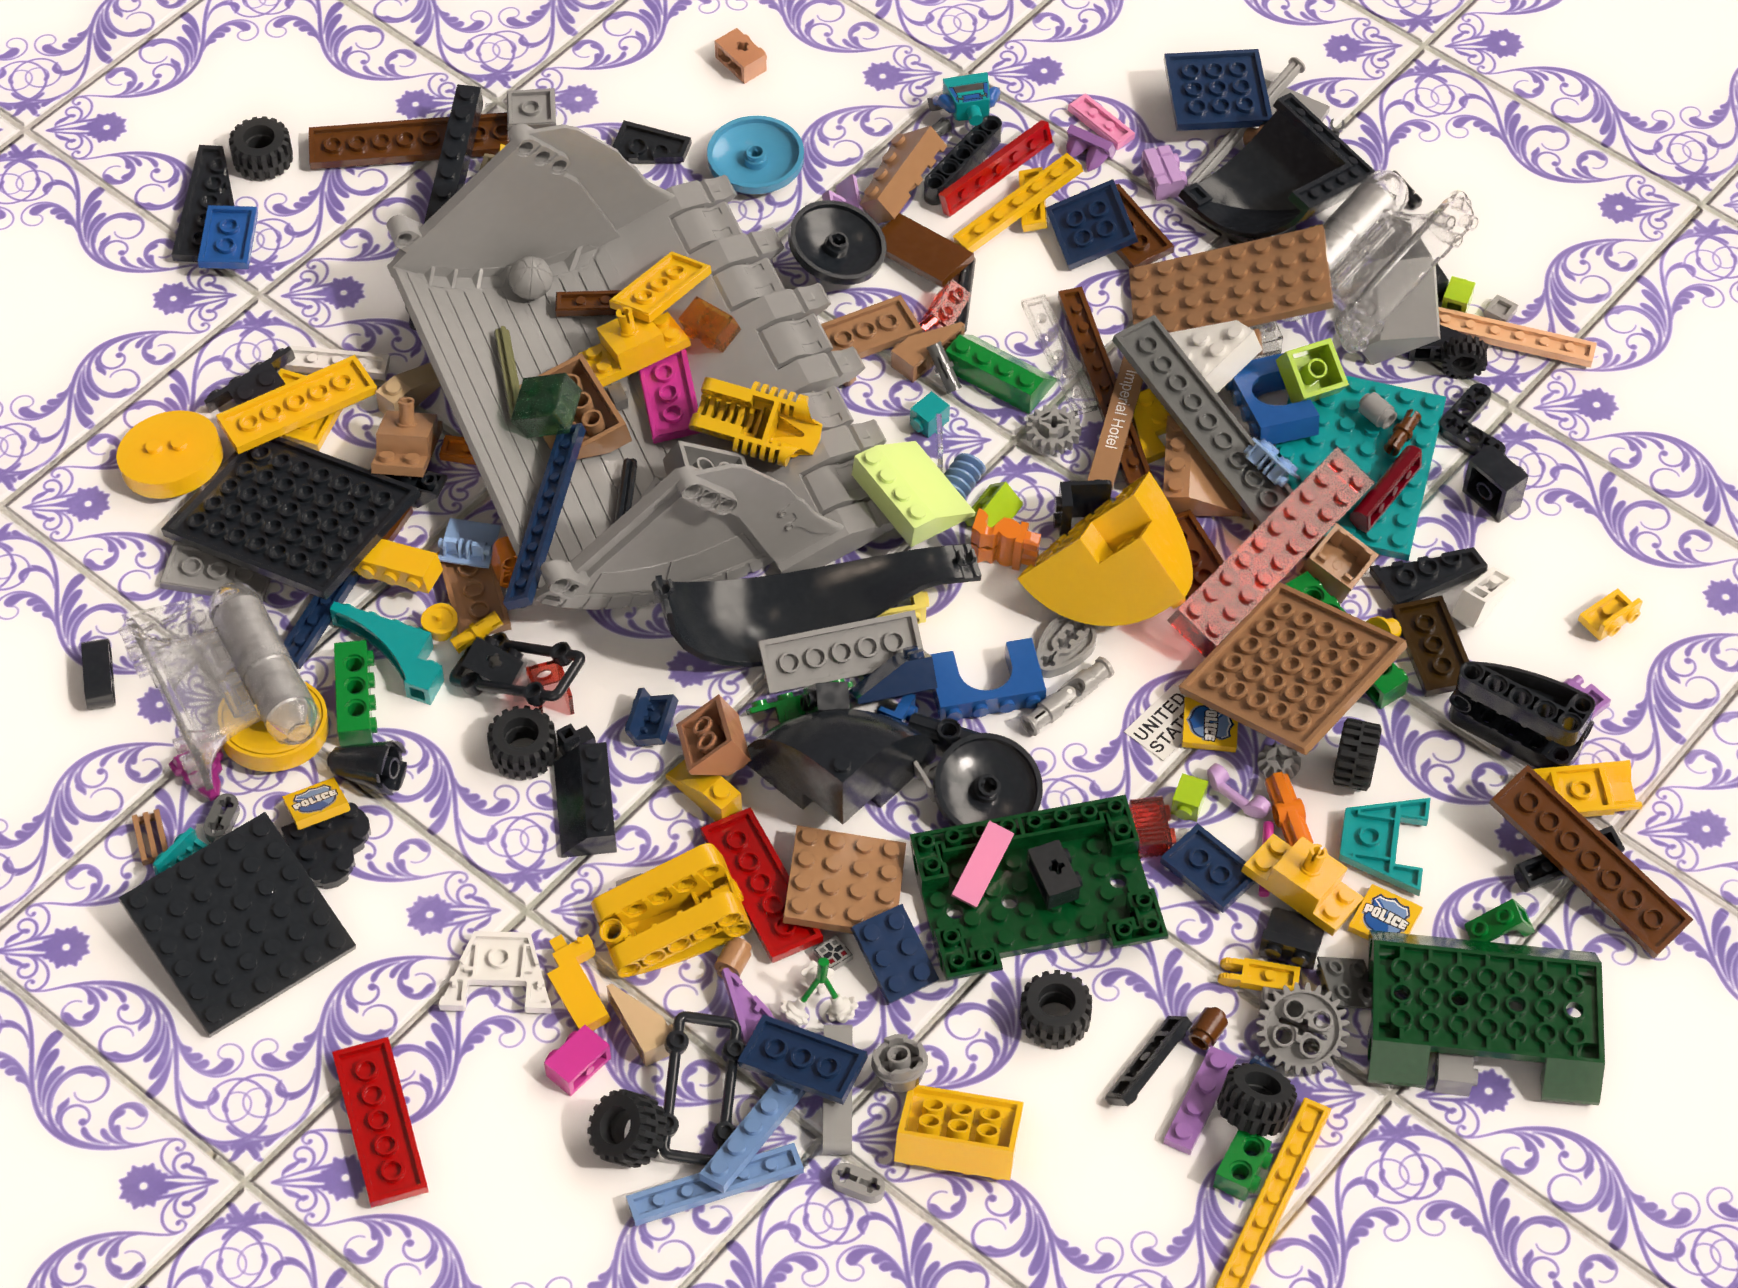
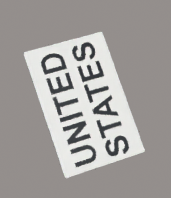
M1173 684L1124 732L1164 761L1182 743L1184 699L1187 696L1181 694L1179 687Z

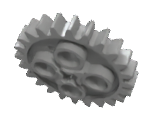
M1295 982L1294 991H1290L1284 985V994L1281 996L1278 992L1274 991L1275 1001L1265 1000V1004L1269 1009L1259 1010V1014L1265 1018V1020L1256 1021L1258 1027L1264 1028V1030L1256 1033L1257 1038H1265V1041L1259 1047L1260 1049L1269 1048L1265 1058L1269 1059L1275 1056V1068L1281 1063L1285 1064L1284 1073H1287L1293 1067L1295 1068L1296 1076H1299L1301 1069H1305L1307 1075L1311 1076L1312 1068L1315 1067L1321 1074L1323 1072L1322 1064L1325 1063L1327 1066L1333 1067L1331 1057L1340 1059L1341 1054L1337 1049L1347 1048V1044L1341 1041V1038H1349L1350 1036L1349 1032L1342 1030V1028L1350 1024L1347 1020H1341V1017L1347 1011L1346 1009L1337 1010L1336 1008L1339 1006L1340 1000L1331 1002V991L1323 996L1321 994V985L1315 991H1311L1310 982H1307L1304 990H1300L1298 982ZM1289 1005H1300L1303 1013L1299 1017H1291L1286 1010ZM1318 1015H1325L1330 1020V1024L1326 1028H1318L1314 1024V1018ZM1279 1019H1286L1288 1022L1300 1027L1303 1023L1308 1024L1307 1029L1309 1031L1325 1035L1327 1040H1321L1309 1032H1305L1303 1036L1299 1035L1298 1028L1279 1022ZM1281 1030H1286L1291 1033L1292 1040L1289 1043L1282 1044L1277 1041L1276 1034ZM1308 1041H1313L1318 1044L1319 1051L1314 1055H1309L1304 1052L1303 1045Z

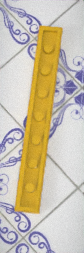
M1304 1097L1215 1288L1250 1287L1327 1122L1331 1108Z

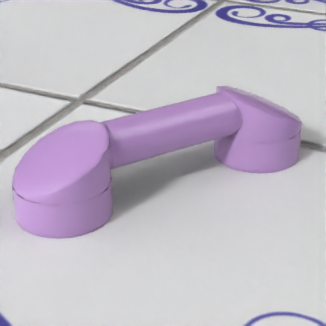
M1214 763L1207 770L1208 780L1213 790L1220 792L1240 807L1248 816L1264 818L1272 811V806L1265 797L1256 795L1249 801L1227 785L1226 782L1230 777L1227 770L1220 764Z

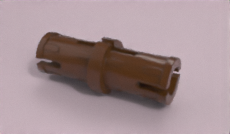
M1413 409L1407 410L1401 422L1394 426L1393 434L1384 445V450L1389 455L1395 449L1392 456H1397L1405 442L1412 438L1413 430L1421 421V415L1418 411H1415L1411 417Z

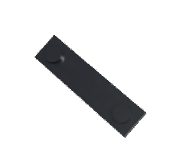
M1168 1016L1107 1093L1105 1099L1110 1105L1128 1107L1137 1099L1138 1093L1177 1043L1186 1036L1187 1030L1193 1024L1186 1016Z

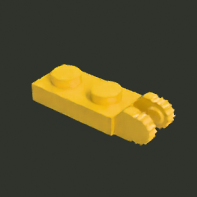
M1226 957L1221 959L1220 967L1231 972L1242 971V975L1224 972L1218 975V982L1228 987L1240 986V988L1262 991V987L1283 990V986L1286 985L1290 991H1294L1295 982L1299 983L1301 967L1249 958Z

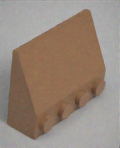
M582 353L519 385L523 405L551 451L558 429L578 423L583 424L586 432L577 459L607 454L632 441L625 421Z
M1167 415L1163 493L1175 515L1191 509L1194 516H1242V506L1171 415Z

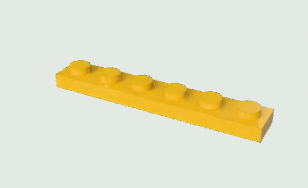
M1065 153L953 235L954 242L971 252L976 251L1083 172L1082 165L1068 153Z

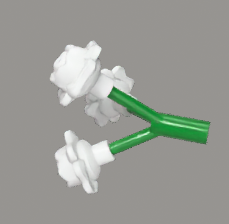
M822 957L818 960V964L815 961H811L808 967L801 971V975L805 977L801 980V984L808 988L804 995L798 997L795 1002L782 1000L780 1002L781 1007L779 1008L784 1022L795 1026L807 1025L809 1015L804 1008L808 1004V998L817 991L820 994H825L826 990H828L832 1002L830 1008L826 1011L831 1022L837 1020L838 1022L846 1023L854 1017L858 1003L855 1002L854 996L847 998L836 993L832 986L834 980L831 978L834 975V970L829 968V960Z

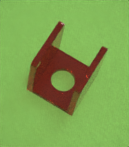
M553 660L526 667L528 684L532 682H540L543 686L560 682L565 674L563 667L555 664ZM551 671V674L546 677H537L541 672ZM569 687L564 694V698L570 715L575 714L573 697ZM543 706L536 707L541 709V714H543Z

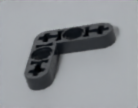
M1482 383L1473 384L1441 418L1439 434L1473 456L1490 444L1498 450L1506 452V447L1501 441L1471 424L1488 406L1491 398V390L1487 385ZM1475 396H1479V397L1477 398V400H1476V403L1473 402V401H1474V397H1475ZM1460 408H1467L1472 413L1463 415L1458 410ZM1474 436L1479 442L1469 443L1465 438Z

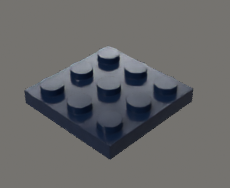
M1114 179L1045 208L1069 270L1139 242Z

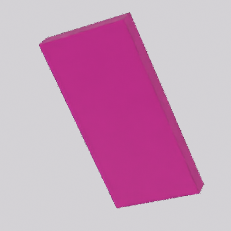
M686 348L639 370L653 443L656 444L701 433L690 430L688 427L692 414L697 413L699 407Z

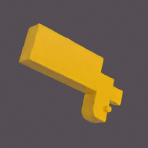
M562 934L549 940L550 945L555 951L552 955L558 968L550 971L547 975L578 1030L585 1024L594 1031L610 1022L611 1019L607 1010L580 966L581 963L595 955L596 950L590 936L587 934L583 937H577V940L570 944L566 943Z

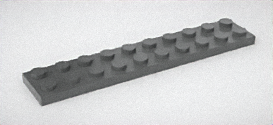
M1155 315L1113 336L1112 341L1262 533L1304 511L1306 506L1288 483L1283 487L1275 486L1267 477L1268 474L1264 475L1262 473L1270 461L1262 469L1258 470L1257 466L1246 458L1244 450L1249 445L1254 447L1256 443Z

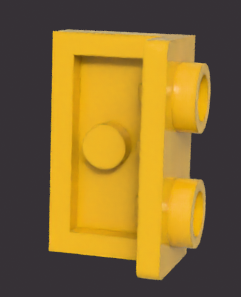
M1617 588L1582 612L1578 617V621L1601 641L1608 635L1610 637L1614 636L1627 622L1629 624L1633 623L1641 614L1640 608L1643 601L1637 598L1632 602Z

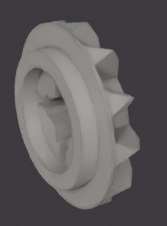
M1275 741L1273 745H1265L1263 750L1259 752L1257 765L1260 772L1267 778L1273 773L1282 772L1288 774L1289 778L1292 779L1300 770L1301 757L1298 756L1296 750L1286 745L1277 744ZM1276 755H1279L1284 760L1282 768L1278 761H1275Z

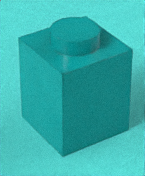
M932 391L910 408V425L915 431L921 432L927 438L949 422L950 405Z

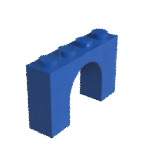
M1284 353L1251 360L1224 386L1226 391H1230L1234 406H1238L1242 421L1247 422L1251 437L1259 441L1264 438L1272 445L1319 435L1320 415L1311 399L1287 405H1269L1257 399V397L1263 394L1286 389L1276 363V359Z
M1032 638L1006 642L1005 659L1010 678L1004 685L993 690H979L966 684L959 674L954 651L930 654L933 659L938 687L932 689L939 720L951 718L958 721L964 718H979L1000 712L1009 713L1013 710L1024 708L1034 709L1037 708L1038 703L1046 698V687Z

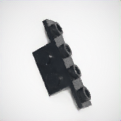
M288 346L285 349L280 348L276 350L271 358L254 364L249 372L242 376L234 377L224 388L216 389L209 393L204 400L209 412L215 411L232 399L238 406L284 386L285 382L277 370L296 358L292 348Z

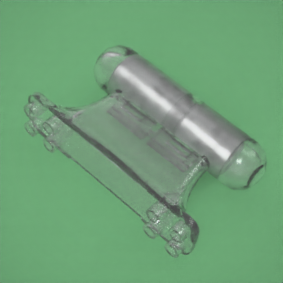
M1377 170L1368 175L1322 224L1326 235L1334 304L1341 311L1335 321V331L1346 352L1354 354L1358 351H1365L1368 347L1369 339L1374 334H1380L1383 331L1384 323L1392 312L1453 247L1458 248L1461 246L1463 236L1469 230L1473 231L1477 228L1479 219L1477 216H1474L1471 206L1472 202L1468 199L1465 192L1460 190L1452 191L1431 212L1424 214L1401 213L1409 200L1406 183L1399 175L1390 170ZM1307 314L1282 319V321L1296 322Z
M224 583L214 591L208 602V612L215 628L184 638H161L145 631L134 618L127 619V625L118 629L124 644L134 641L124 646L130 660L135 662L142 659V661L133 664L139 679L150 675L181 734L180 737L173 739L172 742L178 755L188 751V753L179 756L184 771L187 774L197 771L188 775L194 791L205 787L206 791L214 788L212 767L217 753L230 738L243 729L262 720L270 735L278 743L292 746L307 742L320 727V712L262 600L257 592L246 583Z

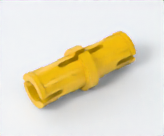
M494 610L475 624L474 622L470 623L469 628L449 640L458 654H460L473 644L477 636L484 638L486 634L488 635L504 624Z

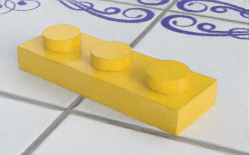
M1038 167L1019 171V187L1041 172L1043 168ZM1046 199L1021 217L1023 232L1048 228L1047 211L1045 209Z

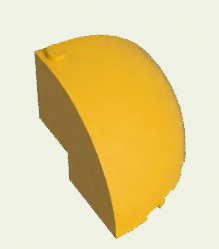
M1150 472L1122 489L1123 491L1115 497L1114 502L1109 499L1094 511V515L1089 513L1074 525L1075 527L1068 532V536L1063 534L1048 549L1036 557V566L1033 567L1030 564L1017 578L1022 586L1036 600L1057 614L1077 622L1096 626L1133 624L1149 619L1169 607L1176 609L1186 601L1185 597L1192 585V560L1177 517Z

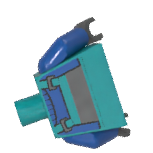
M987 72L943 78L942 94L936 95L934 98H927L929 110L938 111L944 109L948 113H952L955 120H969L971 125L977 126L983 122L985 116L989 115L990 108L1000 101V87L994 86L989 88Z

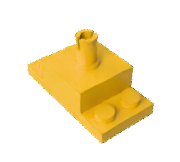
M623 306L624 315H622L619 308L616 311L618 318L596 328L600 343L580 353L583 354L603 387L691 346L689 337L668 311L648 323L633 317L632 309L628 306Z
M1272 834L1244 864L1241 872L1333 936L1364 899L1363 896L1341 882L1348 868L1328 855L1325 847L1321 850V844H1313L1302 836L1292 847L1275 834Z

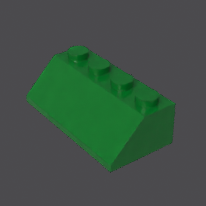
M959 334L945 350L949 361H952L954 364L952 368L957 377L1028 414L1034 410L1057 382V378L972 334Z

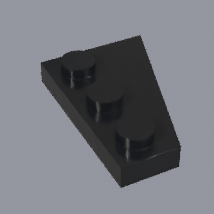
M623 120L612 147L617 149L624 159L631 164L675 163L685 161L692 140L691 137Z

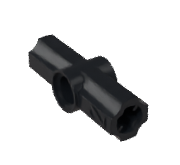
M913 713L908 725L930 738L937 745V748L944 753L961 738L980 733L961 727L958 721L951 718L937 720L918 713Z

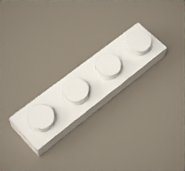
M290 345L296 358L285 365L286 370L313 373L356 355L371 379L386 380L390 364L389 354Z

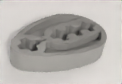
M1058 616L1050 622L1039 640L1036 652L1044 678L1065 674L1075 669L1092 655L1097 638L1094 625L1077 622L1064 616ZM1074 628L1077 629L1076 639L1069 640L1068 648L1059 649V646L1063 647L1065 645L1066 637L1074 635ZM1052 661H1053L1052 666H1051V665H1047L1046 667L1043 666V663H1044V664H1048L1049 662H1052Z

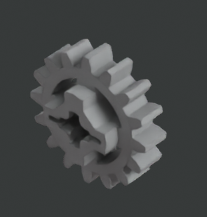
M1054 404L1052 409L1043 405V411L1035 409L1034 416H1028V423H1026L1027 441H1032L1033 448L1040 446L1041 453L1050 450V455H1054V452L1058 450L1062 455L1064 454V448L1071 451L1073 450V444L1079 443L1082 428L1080 426V418H1075L1074 411L1067 413L1066 406L1060 410L1057 409V404Z

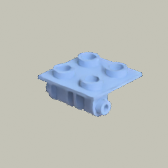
M1253 437L1252 440L1256 443L1255 446L1249 445L1244 450L1246 458L1257 466L1258 470L1262 469L1271 460L1262 473L1264 475L1268 474L1267 477L1275 486L1283 487L1288 481L1286 478L1288 474L1297 479L1301 478L1295 473L1298 468L1283 456L1279 458L1277 454L1280 451L1264 438L1259 441Z
M450 518L444 538H439L438 548H440L438 557L440 562L489 569L493 545L498 539L501 525Z

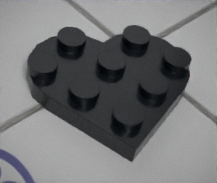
M349 802L350 811L301 830L297 829L294 822L281 827L286 843L316 886L331 889L349 880L348 876L356 865L354 855L365 848L364 844L369 839V835H371L370 823L366 814L355 803Z

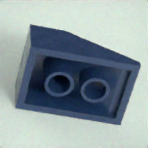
M918 646L903 648L902 653L892 656L849 690V696L858 704L938 688L932 656L922 648L919 649Z

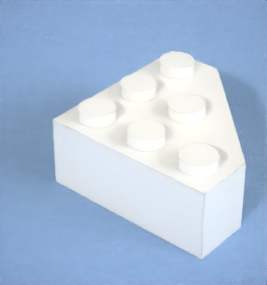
M1237 320L1169 333L1216 393L1262 351L1254 330Z

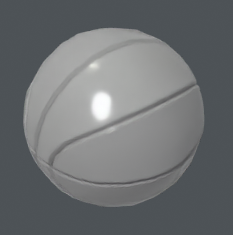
M526 256L517 260L511 266L508 276L513 292L527 300H534L544 296L550 290L553 281L549 265L541 258L535 256Z

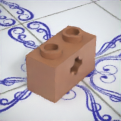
M738 28L715 40V57L744 84L767 71L766 52L761 47L755 45L747 34H743Z

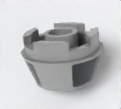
M894 1034L885 1037L884 1043L877 1049H874L871 1067L877 1078L887 1089L894 1092H907L913 1090L921 1082L928 1066V1055L920 1041L917 1043L914 1040L908 1039L907 1034Z

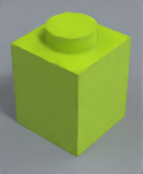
M1452 276L1444 294L1441 307L1467 313L1476 283Z
M1182 773L1172 799L1170 814L1182 820L1197 822L1206 798L1208 781Z

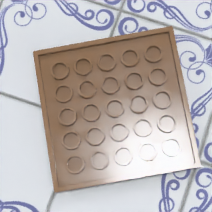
M1279 582L1179 685V690L1181 694L1307 755L1407 648L1406 640Z

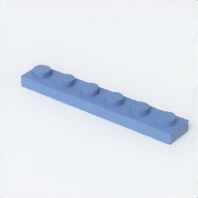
M775 1080L699 1173L700 1181L725 1193L806 1091Z
M791 1143L756 1154L725 1193L700 1181L699 1173L627 1195L626 1201L636 1227L804 1173V1167L795 1143Z

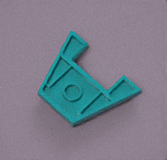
M1431 798L1345 808L1339 860L1420 896L1423 868L1395 864L1400 822L1427 826Z

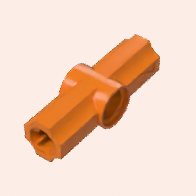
M1282 772L1273 773L1265 779V786L1272 802V815L1278 828L1281 827L1286 843L1292 847L1302 836L1311 843H1314L1306 824L1304 804L1301 798L1296 797L1288 774Z

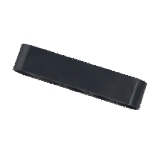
M994 115L985 116L983 122L980 125L974 126L925 177L924 200L927 204L940 205L939 193L981 164L1000 144L1002 121L999 117Z

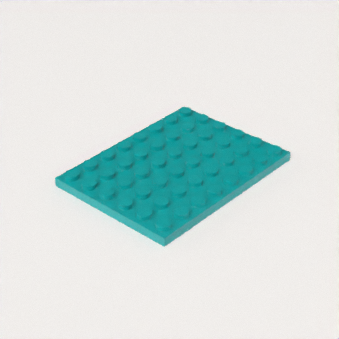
M1345 375L1349 384L1338 394L1312 401L1320 415L1319 435L1276 444V448L1280 451L1277 456L1279 458L1283 456L1298 468L1295 473L1301 478L1297 479L1288 474L1286 476L1288 479L1287 483L1306 506L1302 513L1278 526L1327 536L1337 523L1378 555L1409 561L1446 396ZM1376 392L1394 407L1397 417L1390 427L1386 429L1376 427L1359 412V402L1365 394ZM1288 397L1287 404H1291L1290 397ZM1413 409L1411 417L1415 411H1418L1421 415V421L1413 430L1412 438L1405 442L1397 456H1392L1395 449L1389 455L1384 450V445L1393 434L1394 426L1401 422L1407 410ZM1408 445H1413L1422 449V467L1370 531L1365 533L1356 528L1350 520V514L1404 448Z

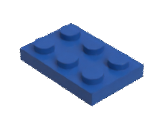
M208 205L198 256L199 268L249 269L258 219L257 207Z

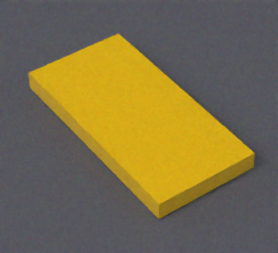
M671 251L610 299V308L614 310L620 308L623 313L622 307L628 306L632 309L633 317L650 323L711 274V266Z

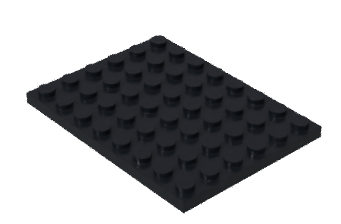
M277 437L241 454L235 451L212 478L203 484L161 528L164 537L327 600L416 502L421 494L419 488L382 474L371 473V470L282 437Z

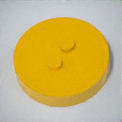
M176 410L153 415L130 429L118 446L116 459L124 482L133 492L148 498L165 499L187 494L210 480L221 465L223 446L216 427L207 417L192 411Z
M295 678L309 704V713L297 726L279 729L271 723L251 682L248 681L238 686L224 699L217 715L220 742L225 753L237 764L261 772L288 770L310 760L323 747L329 732L327 708L319 691L309 683Z

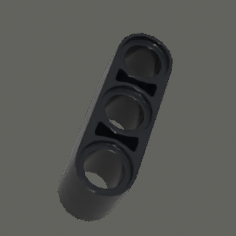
M109 638L81 642L84 693L87 709L116 706L113 659Z

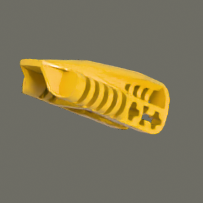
M711 377L704 378L701 387V402L697 413L692 414L688 426L690 430L733 442V452L738 453L742 446L741 454L748 455L751 448L750 457L756 458L760 451V460L765 461L768 456V462L774 463L778 455L777 465L784 467L788 465L790 457L795 458L799 455L814 454L821 439L823 425L811 418L808 408V396L799 394L796 400V393L791 391L787 397V390L781 389L778 395V387L773 386L769 392V385L763 384L760 390L761 383L757 381L749 389Z

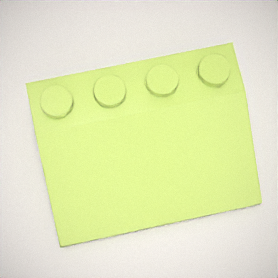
M916 441L876 445L854 456L852 476L910 547L975 516L976 512Z

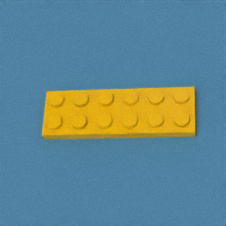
M353 355L216 415V419L236 452L241 454L376 394L377 386L356 355Z

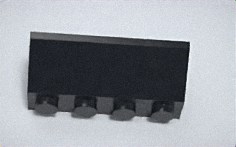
M607 743L578 745L554 762L562 858L616 853L617 846Z

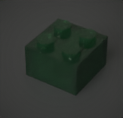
M567 373L523 378L510 421L526 438L569 433L582 390Z

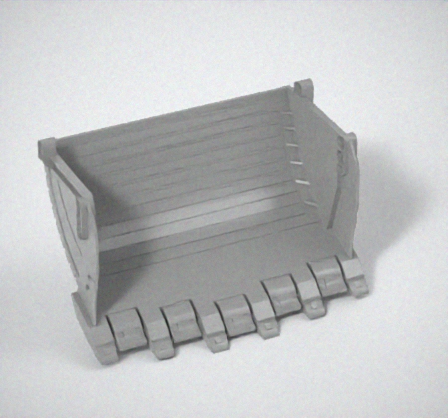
M517 124L508 131L507 136L510 142L424 224L402 214L395 215L388 220L387 229L399 251L387 265V268L397 285L517 557L551 450L525 407L524 419L514 422L509 416L494 331L501 326H505L509 330L519 385L573 358L578 353L599 344L600 339L596 328L618 318L616 315L556 317V292L623 290L671 251L710 265L711 274L663 312L668 311L690 339L691 346L687 347L686 351L698 407L701 402V387L705 377L715 378L749 389L757 381L761 383L760 390L763 384L769 385V392L773 386L778 387V395L781 389L787 390V397L791 391L795 392L796 400L799 394L808 396V408L811 418L823 425L821 439L814 454L799 455L795 458L790 457L786 467L777 465L778 455L774 463L768 462V456L765 461L760 460V451L756 458L750 457V448L748 455H744L747 466L730 463L702 469L689 465L675 468L669 475H666L663 458L677 441L733 452V442L699 433L654 444L639 371L609 384L612 385L620 382L622 387H627L628 395H626L628 398V408L618 412L627 425L632 441L607 454L577 459L546 561L540 568L542 574L534 597L540 604L555 607L560 605L562 608L579 609L581 607L588 610H601L602 607L605 609L625 608V606L629 608L649 605L651 602L656 604L660 603L659 597L654 596L651 584L655 580V576L662 575L663 580L671 579L674 582H703L740 579L747 576L749 572L752 571L754 573L774 561L781 573L822 567L895 528L852 476L855 455L876 445H884L887 442L876 420L872 419L863 423L852 424L854 419L837 389L840 385L849 382L865 369V366L854 347L831 351L833 346L817 318V315L831 305L820 283L806 287H797L794 290L790 288L785 290L770 261L785 248L775 229L769 228L763 231L750 232L749 234L742 232L728 205L737 194L726 175L703 179L702 181L695 180L663 189L648 181L635 165L624 159L617 149L578 127L561 124L533 129L526 124ZM526 256H535L544 260L549 265L553 276L550 290L544 296L534 300H527L515 294L510 287L508 278L511 266L517 260ZM626 458H634L637 460V473L632 507L614 523L623 461ZM655 477L664 478L642 498Z

